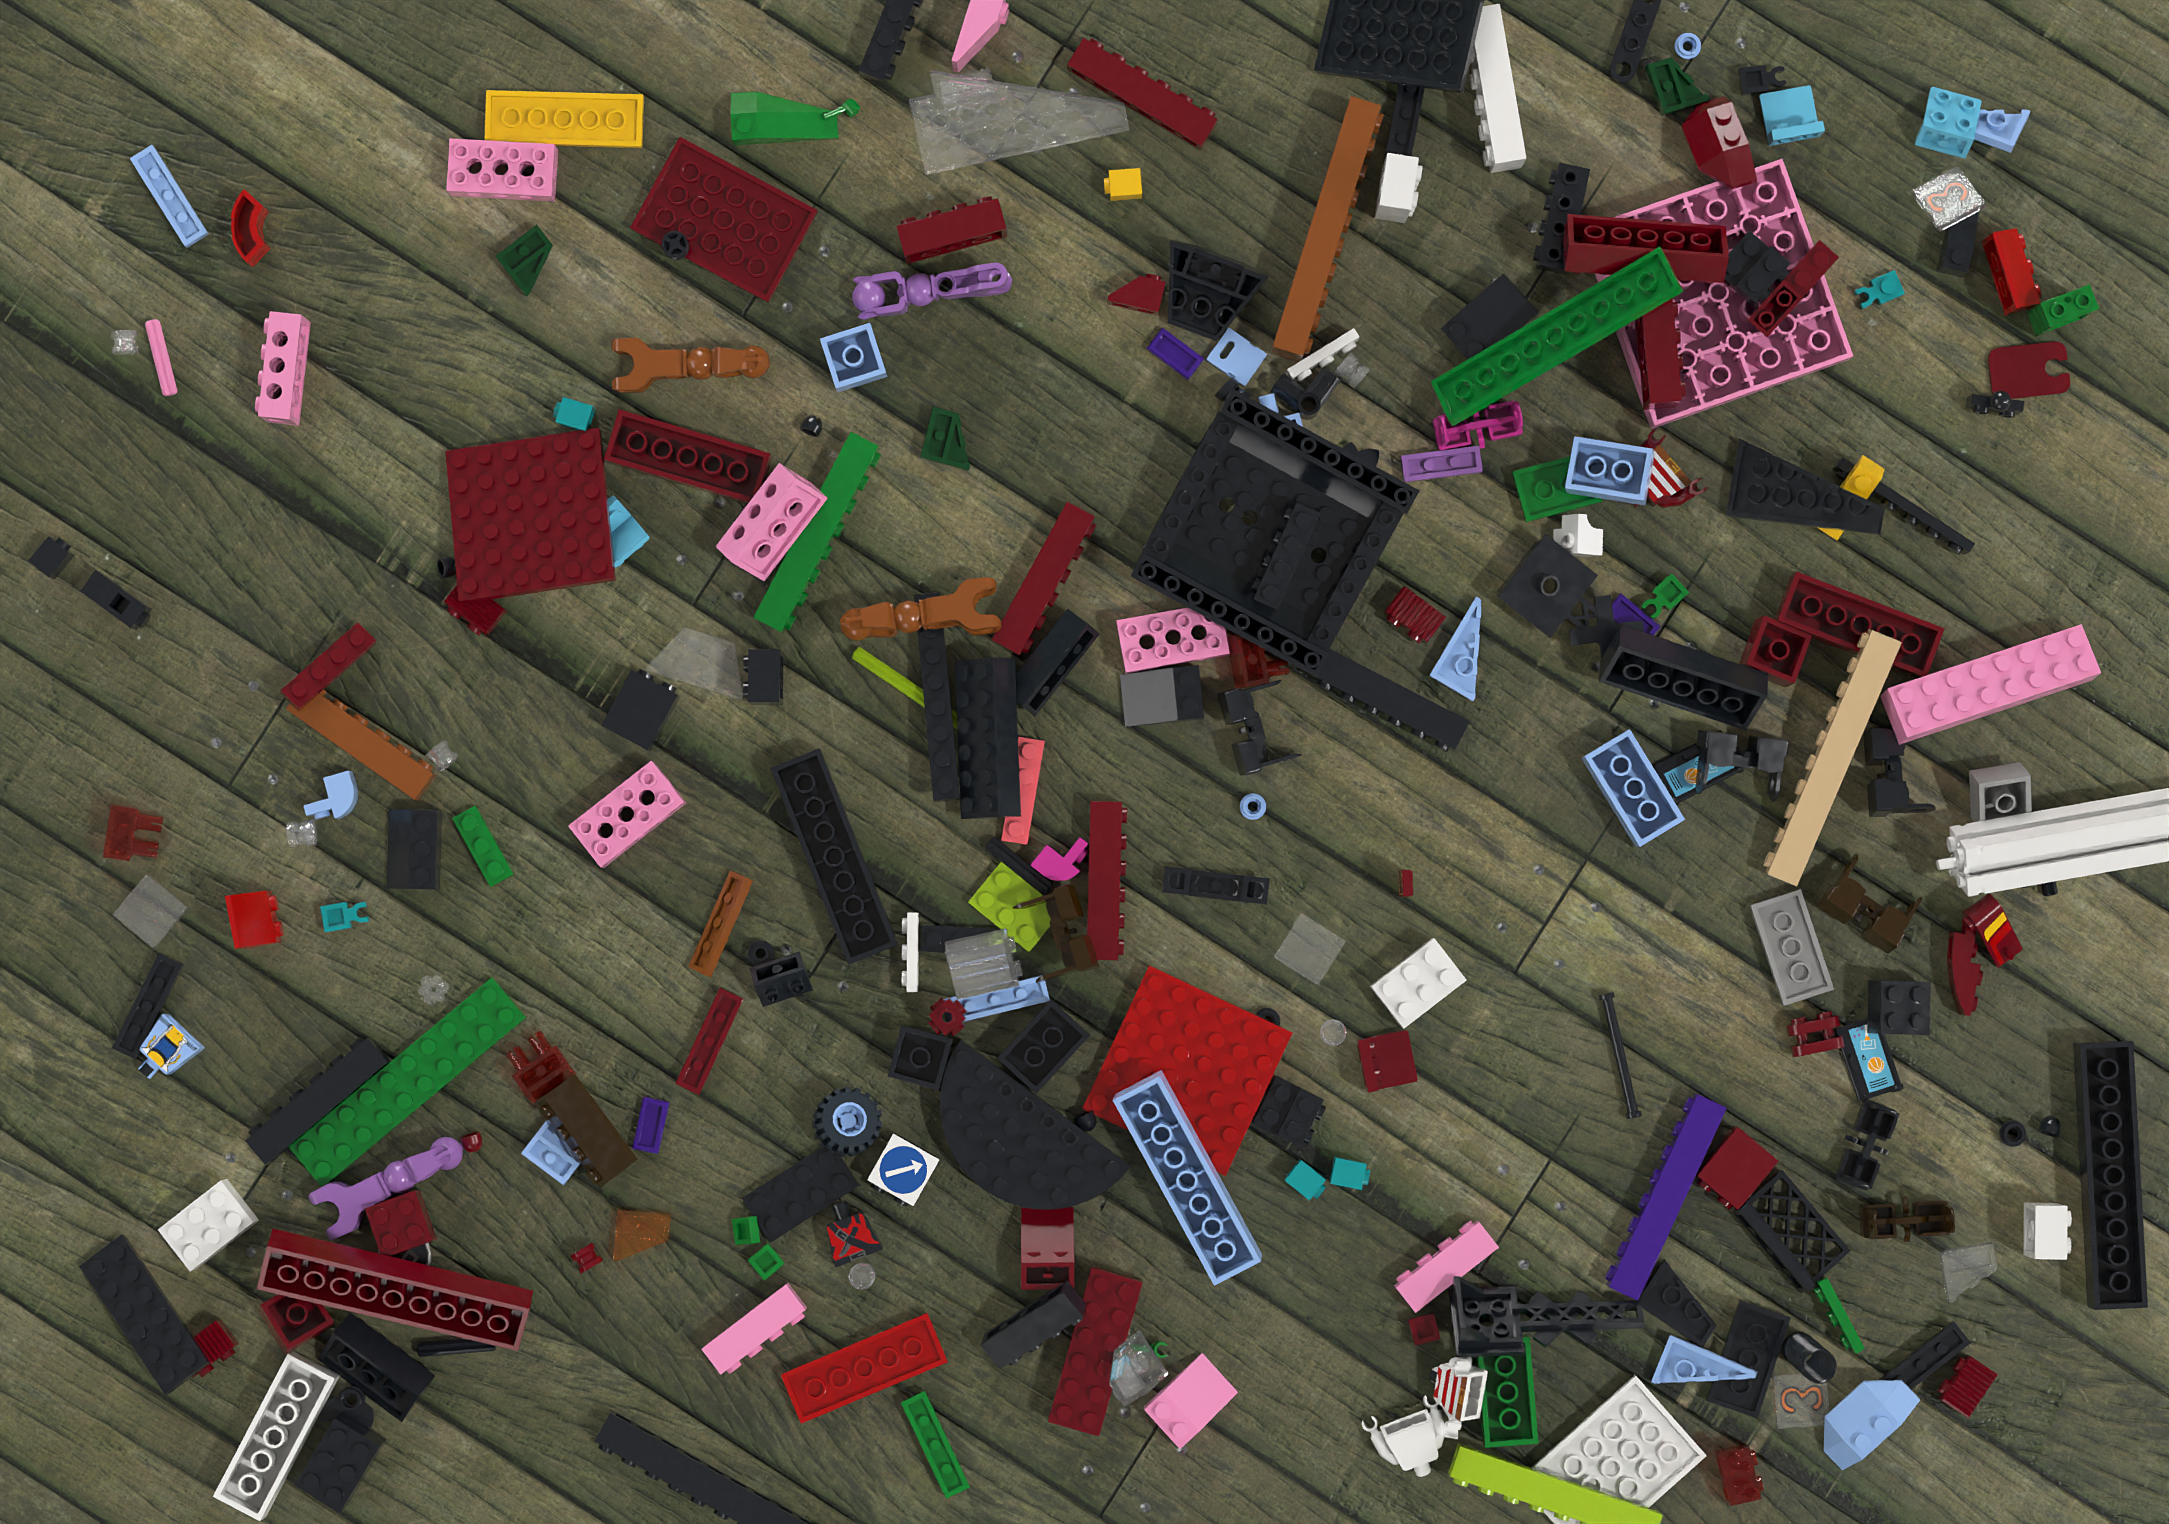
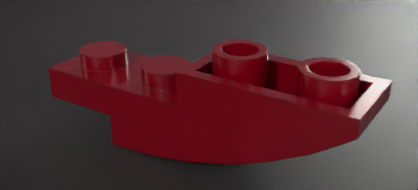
M1819 240L1756 309L1748 321L1768 337L1837 261L1839 256Z
M1962 921L1960 933L1949 932L1947 968L1950 989L1960 1015L1971 1016V1012H1975L1977 1008L1978 997L1975 996L1976 987L1981 985L1983 971L1980 970L1981 964L1971 962V958H1975L1978 943L1975 942L1976 931L1971 932Z

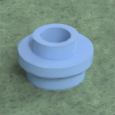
M1692 33L1681 34L1675 41V52L1683 59H1692L1700 52L1701 42ZM1686 42L1690 43L1692 50H1684L1683 44Z
M1251 793L1242 798L1240 811L1245 818L1255 820L1265 813L1266 803L1260 795ZM1250 802L1257 803L1258 809L1255 812H1251L1248 809Z

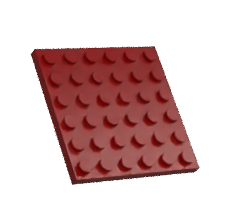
M1149 965L1082 1109L1088 1112L1093 1110L1096 1116L1129 1131L1113 1102L1115 1094L1162 1070L1216 1171L1226 1176L1293 1032Z

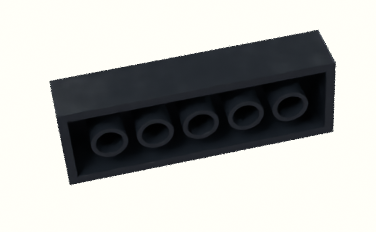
M1620 625L1600 660L1599 682L1743 730H1747L1768 695V673Z
M991 657L955 661L961 819L1020 817L1015 658Z

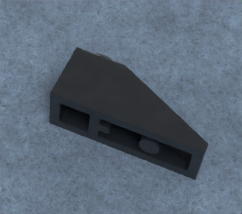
M1954 195L1936 272L1962 278L1969 271L1974 250L1980 201L1967 198L1965 201L1960 202L1958 201L1959 196Z

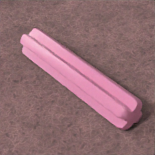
M157 319L145 322V327L162 394L164 396H171L177 393V387L161 324Z

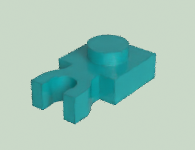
M1895 270L1870 280L1871 288L1861 287L1854 291L1855 296L1862 293L1867 296V302L1859 305L1861 310L1867 308L1876 299L1878 304L1882 305L1905 294Z
M348 902L320 906L324 932L352 928L351 921L360 923L370 922L369 916L361 918L358 915V910L362 907H367V902L357 903L352 908H349Z

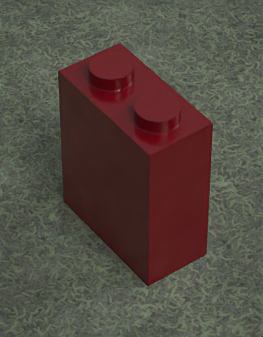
M1734 1126L1699 1167L1696 1174L1699 1180L1696 1183L1708 1193L1711 1189L1719 1195L1717 1201L1728 1210L1731 1207L1739 1210L1779 1161L1739 1127Z

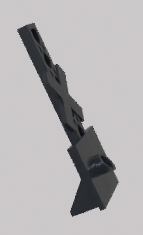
M1547 534L1539 542H1535L1497 591L1499 599L1549 638H1551L1564 619H1567L1577 627L1576 629H1569L1570 645L1597 643L1600 646L1601 658L1620 625L1644 632L1643 620L1623 623L1614 622L1611 595L1594 597L1595 606L1582 597L1598 575ZM1547 579H1551L1555 584L1553 592L1549 594L1543 589V584ZM1579 602L1582 615L1572 616L1570 612ZM1589 618H1596L1597 626L1590 627Z
M1454 1276L1453 1286L1448 1288L1456 1357L1524 1355L1522 1332H1537L1533 1336V1340L1547 1348L1563 1331H1566L1588 1347L1598 1337V1333L1593 1330L1644 1328L1645 1323L1641 1300L1592 1302L1593 1299L1579 1290L1567 1303H1554L1540 1292H1537L1528 1301V1304H1518L1516 1286L1477 1287L1460 1276ZM1625 1311H1635L1636 1318H1627L1623 1313ZM1598 1312H1605L1609 1317L1601 1319L1596 1314ZM1520 1315H1526L1530 1320L1528 1322H1520ZM1579 1315L1583 1316L1581 1320H1578L1576 1318ZM1484 1322H1490L1492 1325L1486 1327L1481 1324Z

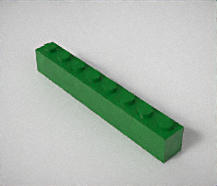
M850 432L820 489L827 497V500L789 548L753 617L755 620L782 634L785 629L790 631L796 620V616L793 614L797 606L802 608L809 595L805 592L810 583L814 584L821 570L817 569L822 559L826 561L832 552L833 547L830 546V543L834 536L838 538L845 526L842 521L846 513L851 514L857 504V500L854 498L858 490L863 491L869 481V477L866 475L870 467L875 468L882 454L878 453L880 450L878 445Z

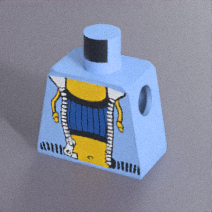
M163 1014L139 1049L147 1059L138 1069L149 1079L159 1069L166 1075L172 1074L205 1047L170 1014Z

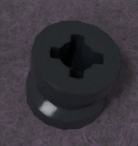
M671 231L662 239L663 251L670 259L681 260L686 257L690 250L689 242L681 232Z

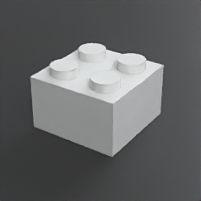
M2024 1202V1256L2033 1259L2067 1260V1253L2070 1254L2071 1239L2067 1237V1227L2071 1226L2072 1220L2071 1212L2067 1211L2068 1206L2057 1203Z

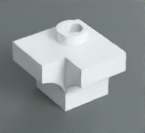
M1587 514L1562 515V529H1554L1553 540L1573 556H1602L1603 529L1593 528L1588 522Z

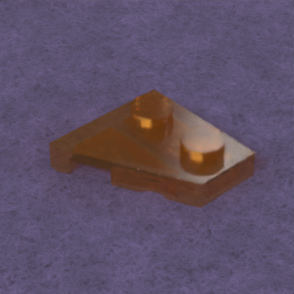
M618 1209L613 1261L621 1260L668 1241L671 1214Z

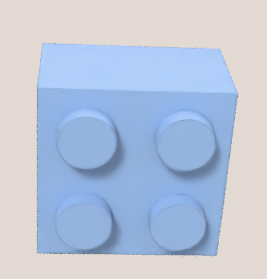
M870 323L820 338L837 392L887 377Z

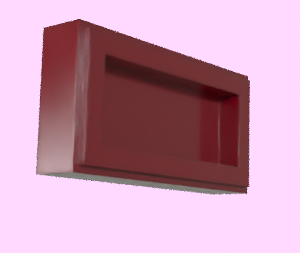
M1398 871L1399 897L1414 895L1413 871Z

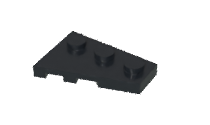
M1663 1259L1639 1297L1642 1309L1703 1348L1717 1325L1693 1297L1682 1280L1678 1278L1667 1261Z

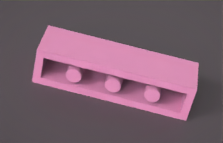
M1470 1220L1459 1229L1461 1234L1453 1240L1451 1237H1448L1437 1246L1440 1250L1433 1256L1429 1253L1417 1262L1419 1266L1412 1272L1406 1270L1396 1278L1398 1283L1394 1285L1415 1313L1451 1286L1454 1276L1462 1277L1499 1248L1480 1222L1472 1223Z
M787 1283L705 1345L702 1351L720 1374L725 1371L731 1374L742 1365L739 1360L744 1356L748 1355L752 1358L763 1349L760 1345L768 1338L771 1342L784 1333L781 1329L789 1322L793 1326L803 1319L805 1315L802 1312L807 1307L790 1284Z

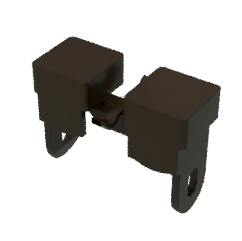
M1854 854L1833 887L1824 893L1817 907L1842 924L1851 920L1857 911H1859V914L1854 920L1858 923L1863 916H1867L1871 921L1867 924L1861 936L1885 953H1890L1899 946L1905 936L1903 932L1921 903L1922 897L1911 903L1905 913L1890 905L1885 909L1864 895L1866 889L1860 883L1848 878L1858 861V854Z
M1067 884L1055 888L1053 893L1013 906V909H1027L1046 902L1047 912L1051 918L1050 927L1057 948L1062 951V960L1066 968L1040 976L1035 981L1036 983L1048 981L1076 971L1086 972L1099 967L1091 937L1089 935H1081L1071 938V934L1077 933L1076 928L1069 929L1067 921L1084 917L1074 885Z
M1901 1197L1903 1204V1216L1896 1217L1895 1205L1892 1203L1861 1204L1859 1206L1861 1236L1864 1238H1897L1896 1224H1904V1242H1910L1909 1224H1913L1914 1234L1920 1236L1950 1235V1233L1955 1231L1954 1210L1945 1200L1912 1202L1913 1216H1909L1907 1197Z

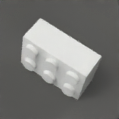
M1387 153L1381 171L1374 219L1405 223L1408 216L1412 217L1417 206L1419 193L1415 191L1421 180L1423 167L1418 165V157Z
M1431 938L1369 987L1400 1027L1404 1029L1464 983L1466 979L1435 938Z
M224 1179L160 1227L158 1231L191 1272L202 1266L257 1223L259 1219L228 1179Z

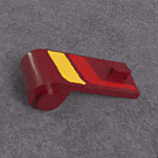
M1987 893L1963 911L1964 918L1962 921L1971 932L1975 930L1980 935L1997 968L2008 960H2013L2014 956L2023 950L2002 906L1990 893Z

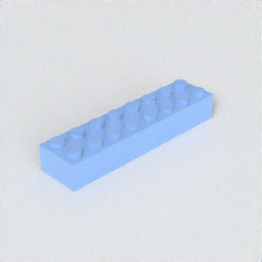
M1162 1070L1116 1093L1113 1098L1114 1104L1214 1286L1261 1262L1262 1253Z

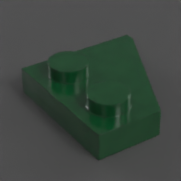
M1672 57L1645 66L1661 116L1710 101L1709 96L1706 93L1703 94L1693 84L1694 80L1681 70L1678 63Z
M536 224L495 257L527 297L530 295L553 245Z
M932 407L919 458L969 471L970 463L967 459L959 413Z

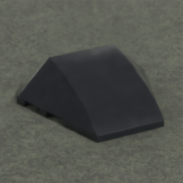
M1170 240L1168 323L1217 341L1269 276L1243 262L1203 247Z

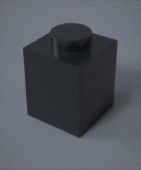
M48 536L28 561L49 578L56 579L75 555L69 551L71 545L61 537H58L56 540Z

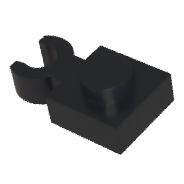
M1766 65L1739 68L1741 96L1767 93L1769 91L1768 85L1770 84L1776 88L1785 86L1786 80L1778 81L1775 78L1776 73H1782L1785 70L1784 67L1777 66L1771 72H1766Z

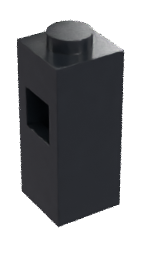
M95 570L80 590L132 629L137 630L139 627H144L151 617L149 613L152 608L100 571Z

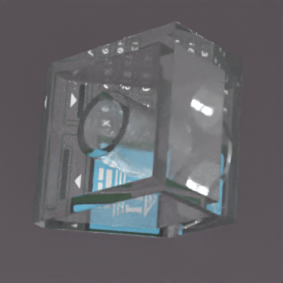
M1140 1330L1136 1331L1114 1350L1109 1385L1113 1389L1114 1396L1120 1400L1123 1406L1147 1394L1168 1375Z

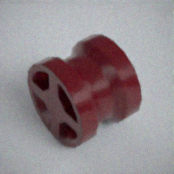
M593 1242L570 1256L572 1261L577 1262L580 1274L603 1261L602 1257L594 1251L595 1245Z

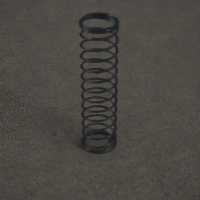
M1794 1332L1785 1338L1782 1344L1784 1358L1809 1381L1815 1384H1823L1834 1377L1837 1371L1835 1357L1810 1335L1804 1332ZM1812 1354L1811 1358L1806 1361L1807 1357Z

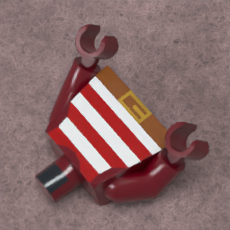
M1653 428L1648 435V439L1639 446L1652 448L1655 453L1646 499L1652 507L1658 504L1662 508L1681 506L1694 498L1695 495L1706 492L1708 487L1702 490L1697 487V482L1703 478L1699 477L1691 482L1660 446L1666 435L1664 434L1661 439H1656L1653 433L1657 428ZM1630 503L1634 508L1638 506V504Z

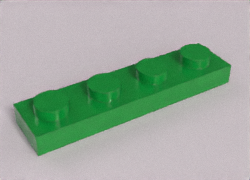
M924 1390L901 1401L902 1407L945 1498L947 1499L970 1488V1484L926 1391Z

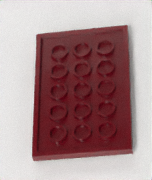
M679 137L630 229L662 246V239L667 233L671 231L681 232L686 236L690 247L685 259L769 303L817 216L818 210Z

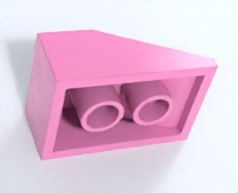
M970 0L952 57L954 72H959L999 31L1000 25L1006 24L1009 15V4L1006 3V0Z
M1201 1353L1144 1406V1410L1181 1449L1238 1392L1208 1358Z

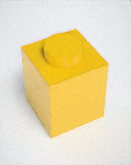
M1140 168L1109 170V178H1104L1105 194H1110L1111 201L1142 199Z

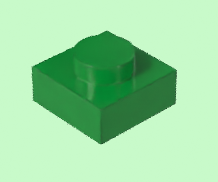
M757 1216L732 1219L735 1245L760 1242Z
M767 1243L748 1259L749 1263L763 1280H766L785 1264L770 1243Z

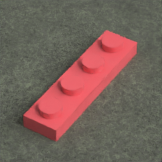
M1024 737L1018 738L1021 816L1005 817L1001 841L1028 844L1045 741Z

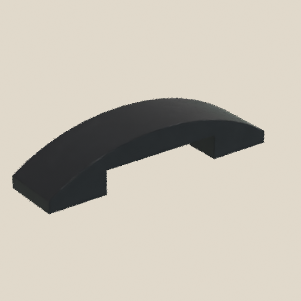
M1165 866L1162 892L1267 905L1270 878Z

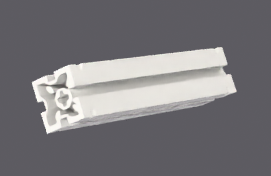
M2169 788L1967 823L1965 826H1950V837H1947L1946 843L1948 851L1950 853L1953 852L1951 858L1937 860L1938 870L1948 869L1950 876L1955 877L1958 887L1962 888L1969 897L1978 895L1981 892L1986 894L2169 861Z

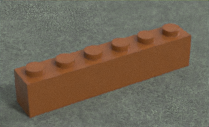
M326 690L318 694L300 711L296 710L291 704L288 705L286 710L414 800H420L437 776L432 772L434 767L422 758L416 761L410 756L412 754L411 750L400 743L396 747L389 742L391 736L379 728L376 731L372 730L367 726L369 721L358 713L355 716L351 715L346 711L348 708L346 704L337 698L331 701L324 696L327 692Z

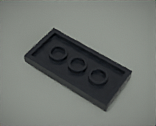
M826 1146L824 1148L821 1147L742 1198L752 1216H757V1223L770 1243L860 1186L843 1158L838 1157V1153L832 1155L828 1153L829 1149Z
M1739 1300L1721 1356L1757 1371V1375L1755 1378L1712 1381L1706 1401L1758 1418L1791 1317Z

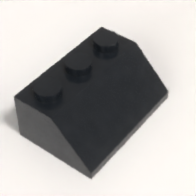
M416 809L389 810L387 889L440 890L442 811Z

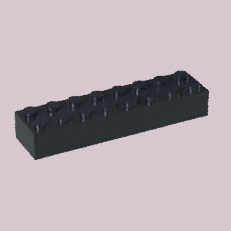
M819 748L771 767L848 965L898 946V941L822 750Z

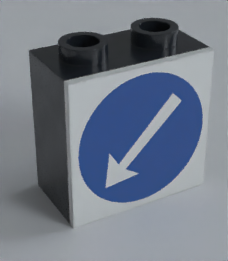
M893 1133L867 1180L872 1183L870 1187L882 1194L885 1191L895 1196L893 1200L905 1207L908 1204L914 1206L940 1158L904 1137Z

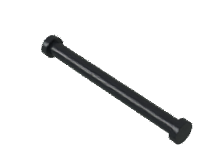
M1614 992L1601 994L1598 997L1599 1001L1602 1000L1612 1041L1628 1111L1626 1119L1642 1116V1113L1638 1111L1613 1003L1615 995Z

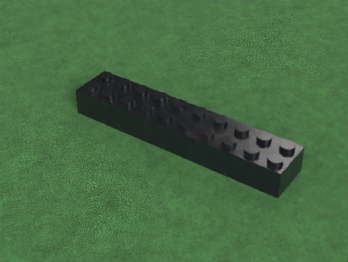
M2134 1042L2073 1043L2087 1307L2093 1310L2148 1308Z

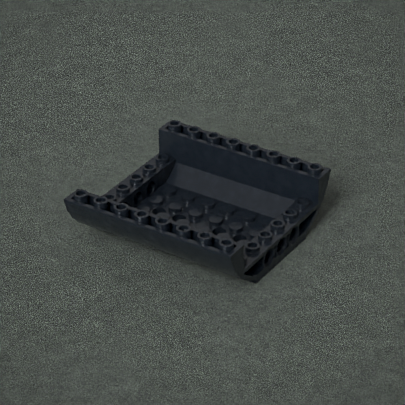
M1232 389L1204 434L1156 522L1136 562L1131 577L1318 677L1330 655L1328 650L1403 514L1408 513L1420 490ZM1228 497L1233 500L1234 507L1230 512H1222L1219 509V501L1222 498ZM1296 500L1319 510L1321 514L1280 606L1276 610L1254 600L1252 597L1254 593L1250 590L1256 577L1261 578L1264 572V568L1261 565L1266 554H1272L1275 547L1272 541L1277 529L1282 530L1286 520L1283 519L1288 505L1293 506ZM1246 510H1253L1257 515V520L1252 525H1246L1242 521V514ZM1318 547L1323 548L1326 552L1325 559L1319 563L1311 559V552Z

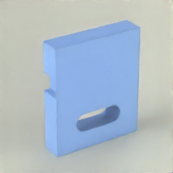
M1228 328L1206 361L1230 378L1234 377L1239 384L1245 387L1266 358L1267 353L1253 346L1248 340L1231 328ZM1229 342L1234 343V348L1227 358L1221 359L1220 354Z

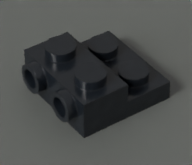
M1749 230L1729 253L1724 281L1753 306L1757 301L1763 303L1772 293L1769 287L1775 281L1780 284L1790 273L1786 268L1791 263L1772 246L1769 248Z
M1275 1076L1253 1123L1301 1147L1303 1143L1308 1145L1315 1131L1311 1129V1126L1315 1119L1320 1121L1326 1106L1322 1105L1324 1099Z

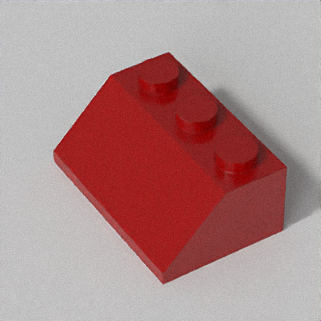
M2017 228L1994 232L1981 241L2004 315L2007 316L2027 310L2040 304L2039 299L2042 298L2041 290L2038 284H2034L2031 275L2034 273L2033 265L2030 259H2026L2024 252L2026 243L2023 235L2018 234Z

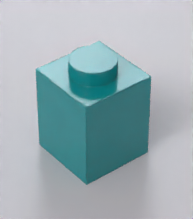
M563 397L561 403H556L553 417L556 418L555 422L560 426L576 431H586V429L591 427L596 409L592 405Z
M1334 1156L1329 1183L1362 1190L1363 1185H1368L1370 1170L1366 1169L1367 1164L1364 1162Z
M1301 1159L1284 1178L1289 1185L1309 1201L1312 1197L1317 1199L1326 1188L1323 1185L1326 1179Z

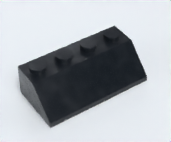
M352 1313L333 1332L317 1359L352 1386L359 1387L368 1398L400 1422L404 1421L435 1377L428 1368L420 1365L408 1356L404 1350L396 1347L384 1335L376 1332L361 1318H357Z

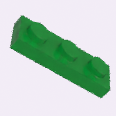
M473 806L452 818L490 887L515 875L477 806Z
M1822 1276L1815 1283L1817 1288L1814 1289V1292L1821 1303H1826L1829 1312L1826 1314L1833 1327L1838 1326L1842 1335L1839 1336V1339L1845 1350L1850 1349L1851 1352L1857 1354L1865 1348L1828 1278Z

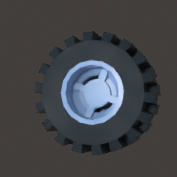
M844 1087L842 1090L839 1088L834 1090L819 1103L817 1110L814 1112L813 1118L815 1119L812 1122V1129L816 1130L814 1133L815 1139L819 1138L821 1141L819 1145L822 1148L826 1146L829 1149L828 1153L832 1155L838 1153V1157H845L846 1155L852 1157L857 1153H862L874 1142L880 1133L879 1129L882 1127V1121L879 1118L882 1114L881 1110L877 1111L876 1109L878 1103L876 1100L872 1102L869 1099L871 1096L869 1093H860L861 1089L859 1088L850 1090V1087Z

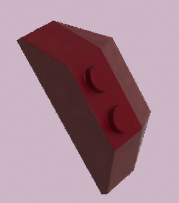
M1722 96L1698 104L1682 124L1683 134L1698 171L1716 181L1724 183L1730 189L1757 182L1749 143L1733 103Z

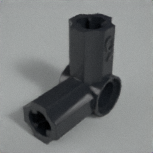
M1322 368L1308 388L1304 389L1283 373L1270 390V393H1274L1276 398L1296 411V413H1299L1300 418L1311 420L1317 416L1319 410L1341 380L1329 370ZM1306 400L1314 403L1315 409L1307 412L1302 408L1301 403Z

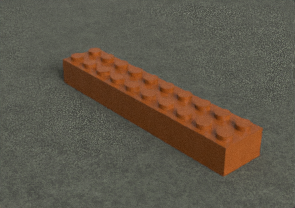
M1353 96L1350 97L1270 354L1295 362H1300L1302 357H1308L1314 340L1309 338L1310 332H1316L1321 314L1316 312L1318 307H1324L1329 289L1324 287L1326 282L1331 283L1337 266L1332 261L1334 257L1339 259L1345 239L1340 238L1341 232L1347 233L1353 215L1348 213L1349 207L1355 208L1360 189L1356 188V184H1362L1368 167V164L1363 162L1365 158L1370 159L1376 141L1371 136L1372 133L1378 134L1384 114L1379 113L1381 108L1379 104Z

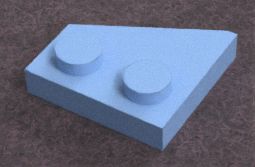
M546 1120L521 1154L564 1186L580 1163H577L572 1157L571 1149L567 1143L562 1142L555 1133L556 1128L550 1120Z

